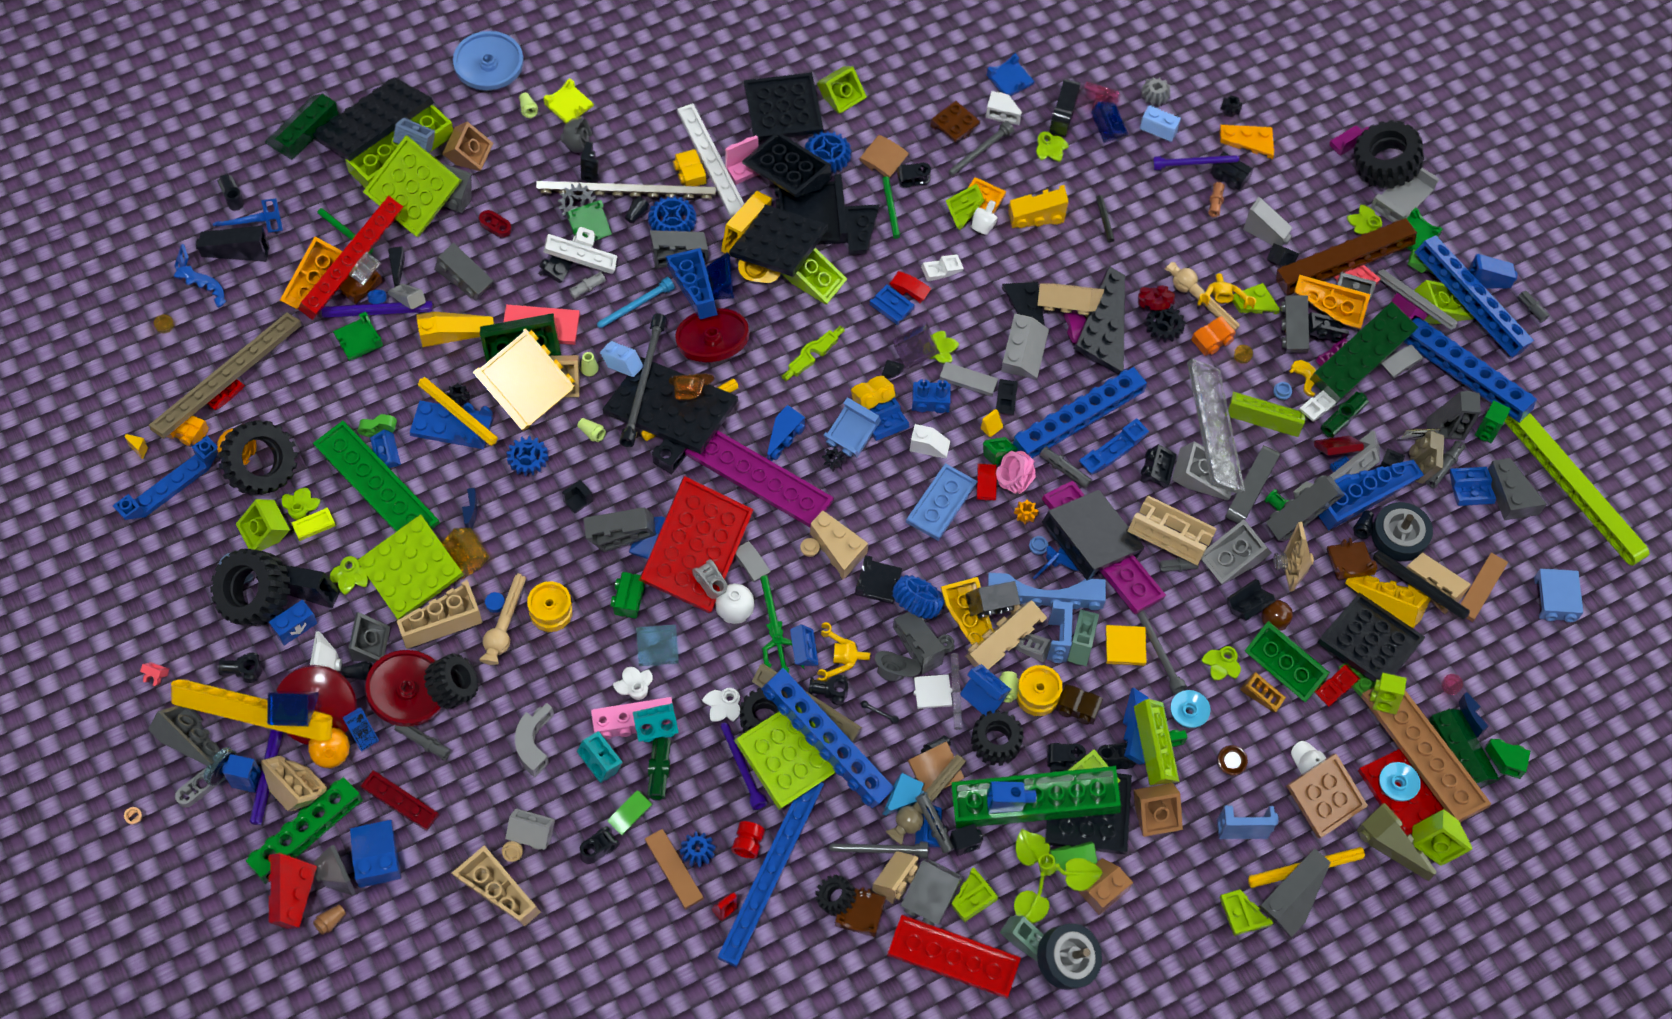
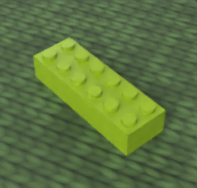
M433 104L409 120L435 130L431 151L449 140L453 132L452 122ZM394 131L353 160L345 159L348 172L364 188L368 186L399 145L393 142Z

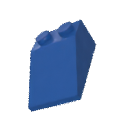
M392 820L350 828L354 873L359 888L401 879Z

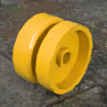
M553 581L543 582L536 585L530 591L527 598L529 615L533 625L539 630L556 632L563 629L570 622L573 615L571 596L567 588L562 584Z
M1035 665L1027 668L1022 673L1018 682L1016 700L1020 708L1033 716H1044L1055 710L1062 693V680L1059 674L1045 665Z

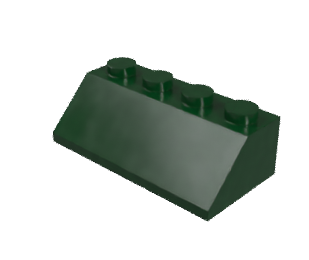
M323 93L311 96L265 143L293 160L314 140L313 134L318 127L325 125L331 118L339 115L336 102Z
M554 313L480 326V337L486 363L521 335L524 329L528 332L532 330L539 338L537 343L540 346L544 344L551 352L548 356H560L561 349Z
M1447 709L1429 718V722L1479 788L1500 780L1461 710Z

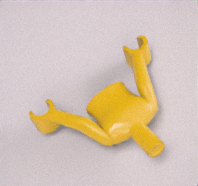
M1218 273L1215 276L1217 282L1209 284L1206 292L1200 294L1197 302L1198 306L1201 305V302L1208 306L1212 293L1217 302L1229 303L1234 298L1232 292H1236L1244 300L1243 308L1246 309L1247 305H1250L1254 309L1256 299L1252 296H1247L1239 287L1224 282L1223 275Z
M822 623L821 627L828 629V631H821V635L823 637H831L839 642L835 643L833 663L844 665L828 672L820 669L817 674L824 676V678H817V680L826 681L829 677L850 670L855 665L857 659L870 660L869 652H858L855 642L833 633L829 623Z

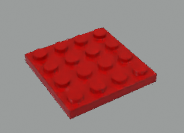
M1398 749L1361 767L1358 772L1379 805L1381 806L1385 803L1403 823L1400 827L1404 833L1412 835L1415 824L1444 808L1420 775V790L1411 800L1396 801L1383 792L1379 777L1385 766L1394 762H1401L1414 769L1403 752ZM1395 782L1398 787H1401L1399 782Z

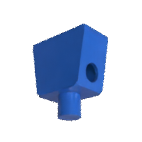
M994 781L991 782L987 791L988 814L1022 811L1025 803H1036V791L1025 790L1023 782Z

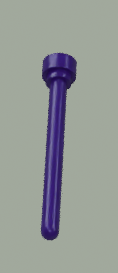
M1237 155L1165 159L1161 156H1155L1154 170H1162L1165 166L1238 162L1240 158Z
M723 722L721 724L722 732L751 795L749 803L753 810H759L767 805V800L761 792H758L742 754L734 741L735 739L730 727L726 722Z

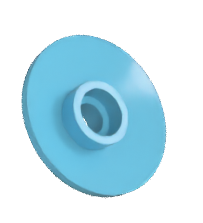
M1193 690L1179 692L1173 698L1170 706L1171 714L1175 721L1187 728L1202 726L1208 720L1211 712L1208 700L1201 693ZM1186 710H1191L1192 714H1188Z
M1394 762L1388 764L1380 773L1379 782L1381 789L1393 800H1411L1420 790L1419 775L1411 766L1405 763ZM1395 782H1399L1401 787H1398Z

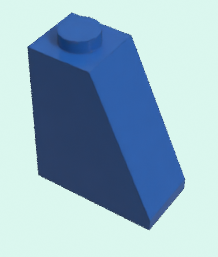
M1482 254L1475 255L1468 269L1486 289L1511 288L1517 280V271L1514 270L1513 263Z

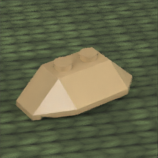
M282 756L261 760L269 791L287 811L306 807L327 791V787L304 765L288 761Z

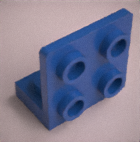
M980 664L972 668L967 674L970 680L960 695L986 716L988 711L995 713V710H998L1012 689L985 666Z

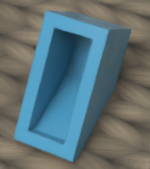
M901 773L896 778L893 786L894 789L890 793L882 814L887 816L898 812L904 806H912L917 802L915 797L924 793L921 790L924 783Z

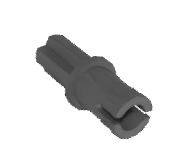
M1527 291L1519 294L1518 298L1528 308L1527 311L1532 312L1540 323L1548 319L1550 314L1542 308L1539 301H1536Z
M1180 557L1174 560L1160 561L1161 572H1182V570L1199 569V564L1197 566Z

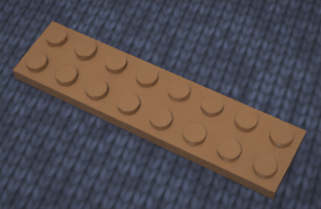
M1374 688L1362 693V699L1448 813L1458 819L1459 822H1462L1490 807L1491 802L1406 690L1396 715L1372 709L1373 701H1370V696Z

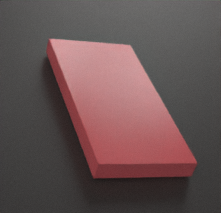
M506 305L504 322L554 313L559 343L575 345L580 310Z

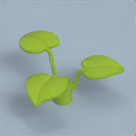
M1021 829L1016 841L1017 858L1026 866H1032L1038 862L1041 877L1037 895L1029 890L1021 892L1015 899L1014 910L1016 916H1024L1033 924L1042 920L1049 911V901L1044 897H1040L1045 875L1050 876L1058 870L1062 875H1067L1066 884L1071 889L1085 891L1092 887L1102 876V870L1096 864L1086 859L1074 858L1067 861L1066 871H1064L1059 864L1055 863L1053 855L1049 854L1050 845L1045 844L1043 836Z

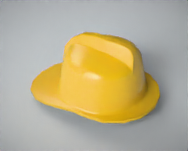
M739 260L738 270L741 276L749 281L771 283L776 281L781 274L743 260Z

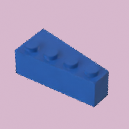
M701 248L665 256L669 272L699 319L718 315Z

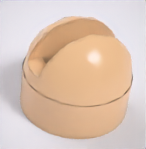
M131 807L125 811L124 818L128 824L135 825L141 821L142 813L138 808ZM136 813L139 814L132 821L129 820Z

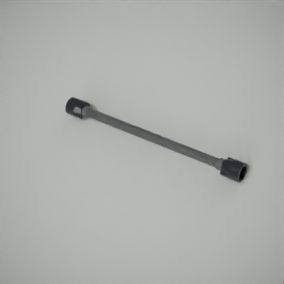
M661 313L654 314L650 324L652 335L629 421L626 428L622 429L619 443L624 447H633L637 435L635 424L658 337L661 332H664L667 317Z

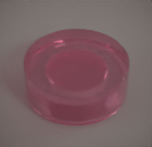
M1448 674L1442 681L1443 690L1451 695L1459 693L1463 687L1462 679L1456 674Z

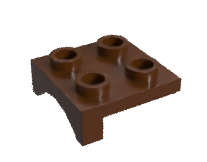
M954 101L931 119L930 127L934 130L939 128L954 142H957L961 138L965 140L966 136L969 137L971 130L980 124V120L960 103Z
M360 262L338 290L354 304H357L370 291L383 282L378 272L375 271L373 273Z
M1349 538L1348 543H1346V539H1343L1339 545L1327 546V552L1338 580L1375 575L1377 564L1376 561L1371 560L1364 541L1352 543V539Z
M864 887L860 889L855 888L856 897H853L856 900L855 903H850L852 908L849 909L847 907V913L844 914L841 911V915L837 914L835 927L875 937L886 896L872 893L870 889L865 891Z

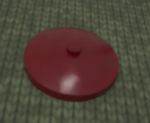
M716 308L718 315L699 319L697 314L694 313L684 319L676 330L677 348L682 355L698 362H716L730 358L740 352L749 340V327L746 319L738 312L725 308Z
M414 650L394 651L377 660L367 675L365 685L366 699L373 712L390 724L404 727L417 726L434 718L442 707L438 706L437 702L434 703L432 697L428 695V690L424 684L426 683L424 675H426L425 670L428 668V665L435 662V660L427 654Z
M307 665L295 669L281 681L274 697V702L332 716V728H339L344 733L349 729L343 717L357 709L356 696L347 679L336 670L322 665ZM286 733L292 739L302 744H309L310 738Z

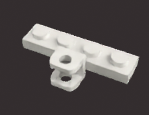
M580 227L572 241L550 234L546 237L544 253L610 274L614 273L617 261L616 255L592 248L595 237L592 230ZM582 234H587L588 238H585Z

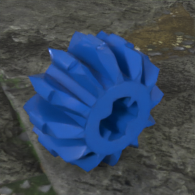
M696 831L693 838L687 834V841L681 842L683 848L680 849V854L684 855L683 861L687 862L690 860L689 865L691 867L697 863V866L700 868L702 866L701 862L708 865V858H714L712 851L715 850V845L711 844L712 838H706V833L698 836ZM700 847V852H696L695 848Z

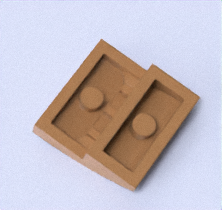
M878 135L859 160L870 170L875 168L884 177L890 178L909 153L895 142Z
M946 741L907 760L916 779L924 783L921 790L925 792L951 762L954 755ZM961 770L956 773L946 787L952 785L951 782H958L964 779Z

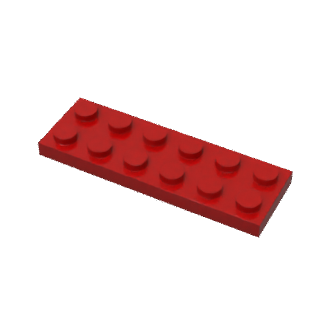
M904 915L900 917L887 956L1008 999L1021 957Z

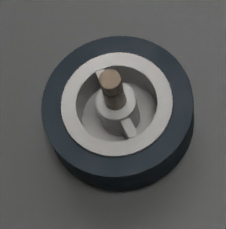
M1396 502L1385 506L1373 523L1372 539L1378 550L1398 561L1416 559L1421 553H1424L1433 536V526L1427 514L1419 507L1410 503Z
M1069 923L1053 927L1042 936L1037 949V961L1042 975L1051 985L1062 990H1072L1085 987L1096 979L1102 965V952L1098 940L1090 930L1082 925Z

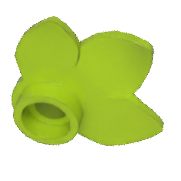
M1042 132L1037 138L1036 154L1041 161L1049 156L1053 160L1061 162L1063 150L1069 146L1062 137L1053 136L1049 132Z
M1360 205L1359 214L1347 216L1348 222L1355 227L1354 232L1361 235L1382 227L1381 218L1375 215L1373 209L1365 205Z
M938 331L931 335L929 342L924 344L923 353L929 359H936L940 363H950L953 361L950 353L958 348L959 343L953 338H946L945 331Z
M300 488L294 492V495L284 494L282 497V506L288 509V514L295 520L304 518L307 512L317 509L320 504V499L311 498V492L308 488Z
M353 556L345 557L340 565L335 567L330 573V580L333 583L338 582V587L344 595H347L355 584L367 587L368 576L365 574V570L360 567L358 559ZM348 563H352V567L350 569H347Z
M1230 646L1223 647L1220 650H1210L1202 658L1204 664L1211 666L1210 675L1213 680H1222L1227 675L1236 679L1241 672V666L1237 662V652ZM1224 655H1229L1230 659L1225 658Z

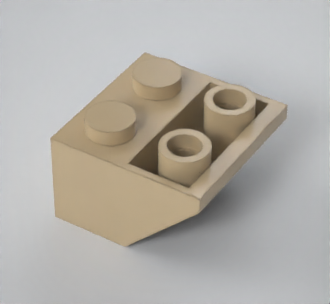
M896 851L873 883L872 891L878 895L886 896V900L892 904L896 899L900 900L906 892L907 883H912L919 869V866H917L919 858Z

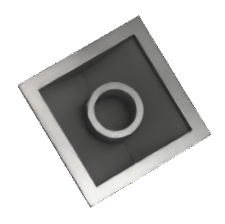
M357 612L348 648L352 660L375 663L383 657L386 651L390 626Z

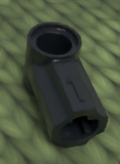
M224 174L220 176L217 182L225 197L228 208L233 211L240 210L244 206V201L232 175Z

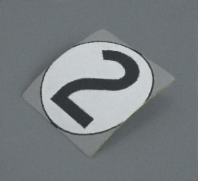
M1439 429L1406 430L1404 435L1398 440L1421 439L1427 431L1438 433Z

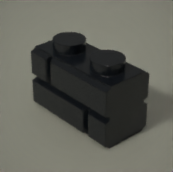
M1223 151L1220 156H1231V155H1229L1228 153H1226V152ZM1241 161L1216 163L1212 165L1210 173L1214 178L1221 179L1229 187L1240 191L1250 179L1253 168Z

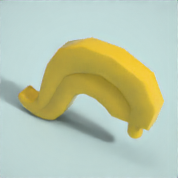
M1294 361L1289 372L1293 373L1295 371L1297 374L1303 375L1306 379L1303 391L1306 395L1314 397L1315 393L1311 391L1314 383L1310 378L1316 369L1306 361Z

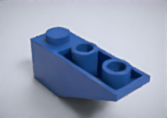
M789 405L775 418L767 452V459L770 461L777 460L785 447L788 448L792 444L794 437L797 434L800 435L805 429V417Z

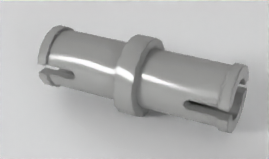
M600 271L588 279L584 278L581 283L570 288L569 292L576 299L586 292L590 293L593 291V288L606 282V279Z

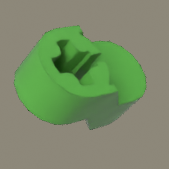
M380 414L373 420L361 419L357 432L365 437H372L384 429L394 432L397 419L385 414Z

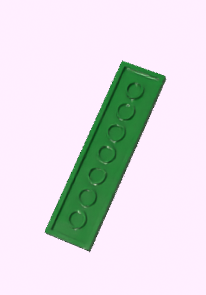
M341 421L313 443L314 447L395 532L420 514L431 529L440 524L437 517L344 421Z

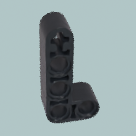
M1068 79L1063 80L1057 105L1054 108L1049 133L1066 138L1081 82Z

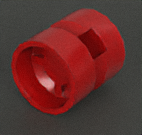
M739 822L736 832L738 837L734 839L731 851L743 858H757L760 849L758 843L762 841L765 829L753 822Z

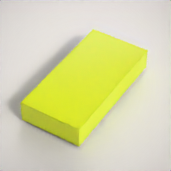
M328 508L291 523L299 541L336 526Z

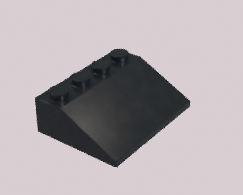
M778 131L742 161V164L794 197L819 190L831 180V164Z

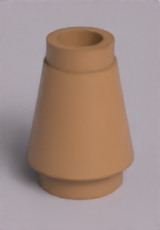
M338 904L316 916L313 924L322 935L326 932L330 933L343 916L346 915V912Z

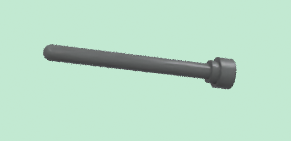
M1008 121L1003 122L999 126L998 132L949 170V174L955 175L1001 137L1011 135L1014 132L1012 124Z
M1144 611L1137 613L1170 678L1169 687L1172 693L1177 694L1184 691L1187 685L1184 679L1176 675Z
M920 842L916 846L838 843L829 845V850L832 852L895 854L898 851L906 854H915V856H919L922 859H928V842Z

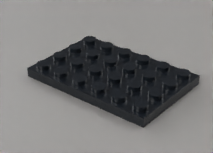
M393 77L388 79L379 88H375L366 97L359 99L354 105L347 107L338 116L331 118L328 123L318 127L313 134V138L351 161L395 131L396 123L402 118L412 119L431 106L434 101L427 94Z
M641 357L640 360L644 365L645 358ZM652 361L635 427L663 439L666 438L670 442L701 454L738 402V396ZM642 369L634 377L627 375L603 407V414L628 424Z

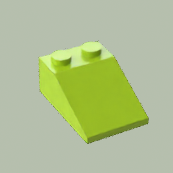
M814 248L794 277L782 274L794 286L825 305L847 280L816 248Z
M1425 280L1414 289L1415 292L1456 321L1472 320L1475 318L1443 283ZM1429 314L1423 320L1431 324H1441Z

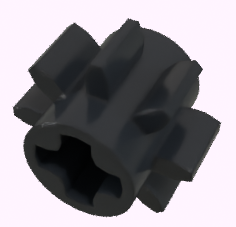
M1230 95L1228 98H1223L1220 109L1224 110V115L1233 117L1236 114H1240L1243 103L1240 102L1239 97Z
M458 383L452 387L449 386L450 392L446 393L460 406L467 403L466 398H470L466 385L462 387Z
M834 447L833 450L826 449V455L822 456L826 461L823 465L826 468L830 466L832 472H834L835 468L842 469V464L846 463V460L842 458L845 453L843 451L838 452L837 447Z

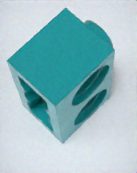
M672 703L633 712L639 742H650L658 737L668 738L679 733ZM666 719L671 721L669 724L666 725L661 724V722ZM644 724L651 725L648 729L641 728Z
M599 731L585 738L577 750L579 756L600 783L616 775L623 763Z

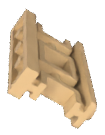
M1147 496L1139 511L1140 513H1136L1133 517L1128 532L1198 566L1207 548L1206 545L1209 546L1217 529L1153 497Z

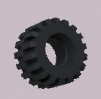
M452 653L431 663L426 668V675H424V680L426 681L424 683L425 688L428 690V695L432 697V701L434 703L437 702L438 706H443L444 709H453L476 696L479 680L476 677V671L473 669L474 666L468 662L467 658H463L460 654Z
M757 688V692H754V690L749 692V696L746 695L744 702H741L740 725L743 727L744 733L762 723L753 716L756 711L770 709L775 714L779 712L776 704L765 697L761 688Z
M995 710V713L988 711L986 716L982 714L979 720L977 719L972 732L971 744H973V752L977 751L976 756L978 758L982 757V762L986 763L989 761L991 762L990 765L995 766V763L1001 766L1004 764V761L1007 764L1010 763L1012 758L1015 759L1023 742L1024 736L1023 728H1020L1021 723L1019 720L1015 721L1013 714L1008 716L1007 711H1004V713H1000V710ZM991 731L1002 732L1008 738V742L1002 745L993 744L987 739L986 734Z

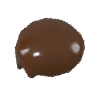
M1276 600L1263 610L1261 614L1264 624L1269 621L1280 631L1285 630L1293 618L1292 608L1286 602Z
M1236 745L1225 746L1217 756V765L1226 775H1238L1246 769L1248 764L1247 754Z

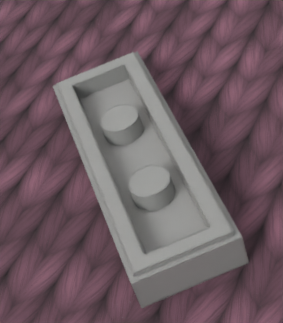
M945 362L939 380H946L948 383L991 397L998 382V378Z

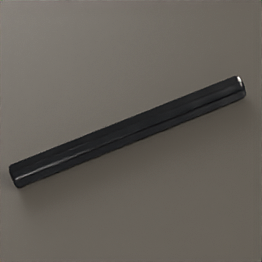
M1378 550L1374 553L1373 560L1461 619H1466L1469 616V609L1382 551Z

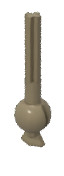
M958 754L925 791L931 803L966 763ZM918 802L913 806L902 807L896 815L897 826L886 831L900 845H902L906 833H916L923 825V812Z

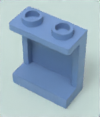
M847 397L843 403L845 407L829 432H825L823 436L829 446L833 448L837 446L842 449L846 456L858 458L881 422L879 415Z
M1539 569L1534 576L1535 584H1539L1542 611L1539 613V619H1546L1547 621H1577L1583 614L1579 571Z
M1053 601L1048 625L1060 626L1059 641H1051L1047 654V660L1054 663L1066 662L1071 649L1072 602Z
M1224 806L1217 819L1219 839H1268L1275 826L1278 825V814L1275 813L1274 806H1269L1263 817H1234L1233 806Z

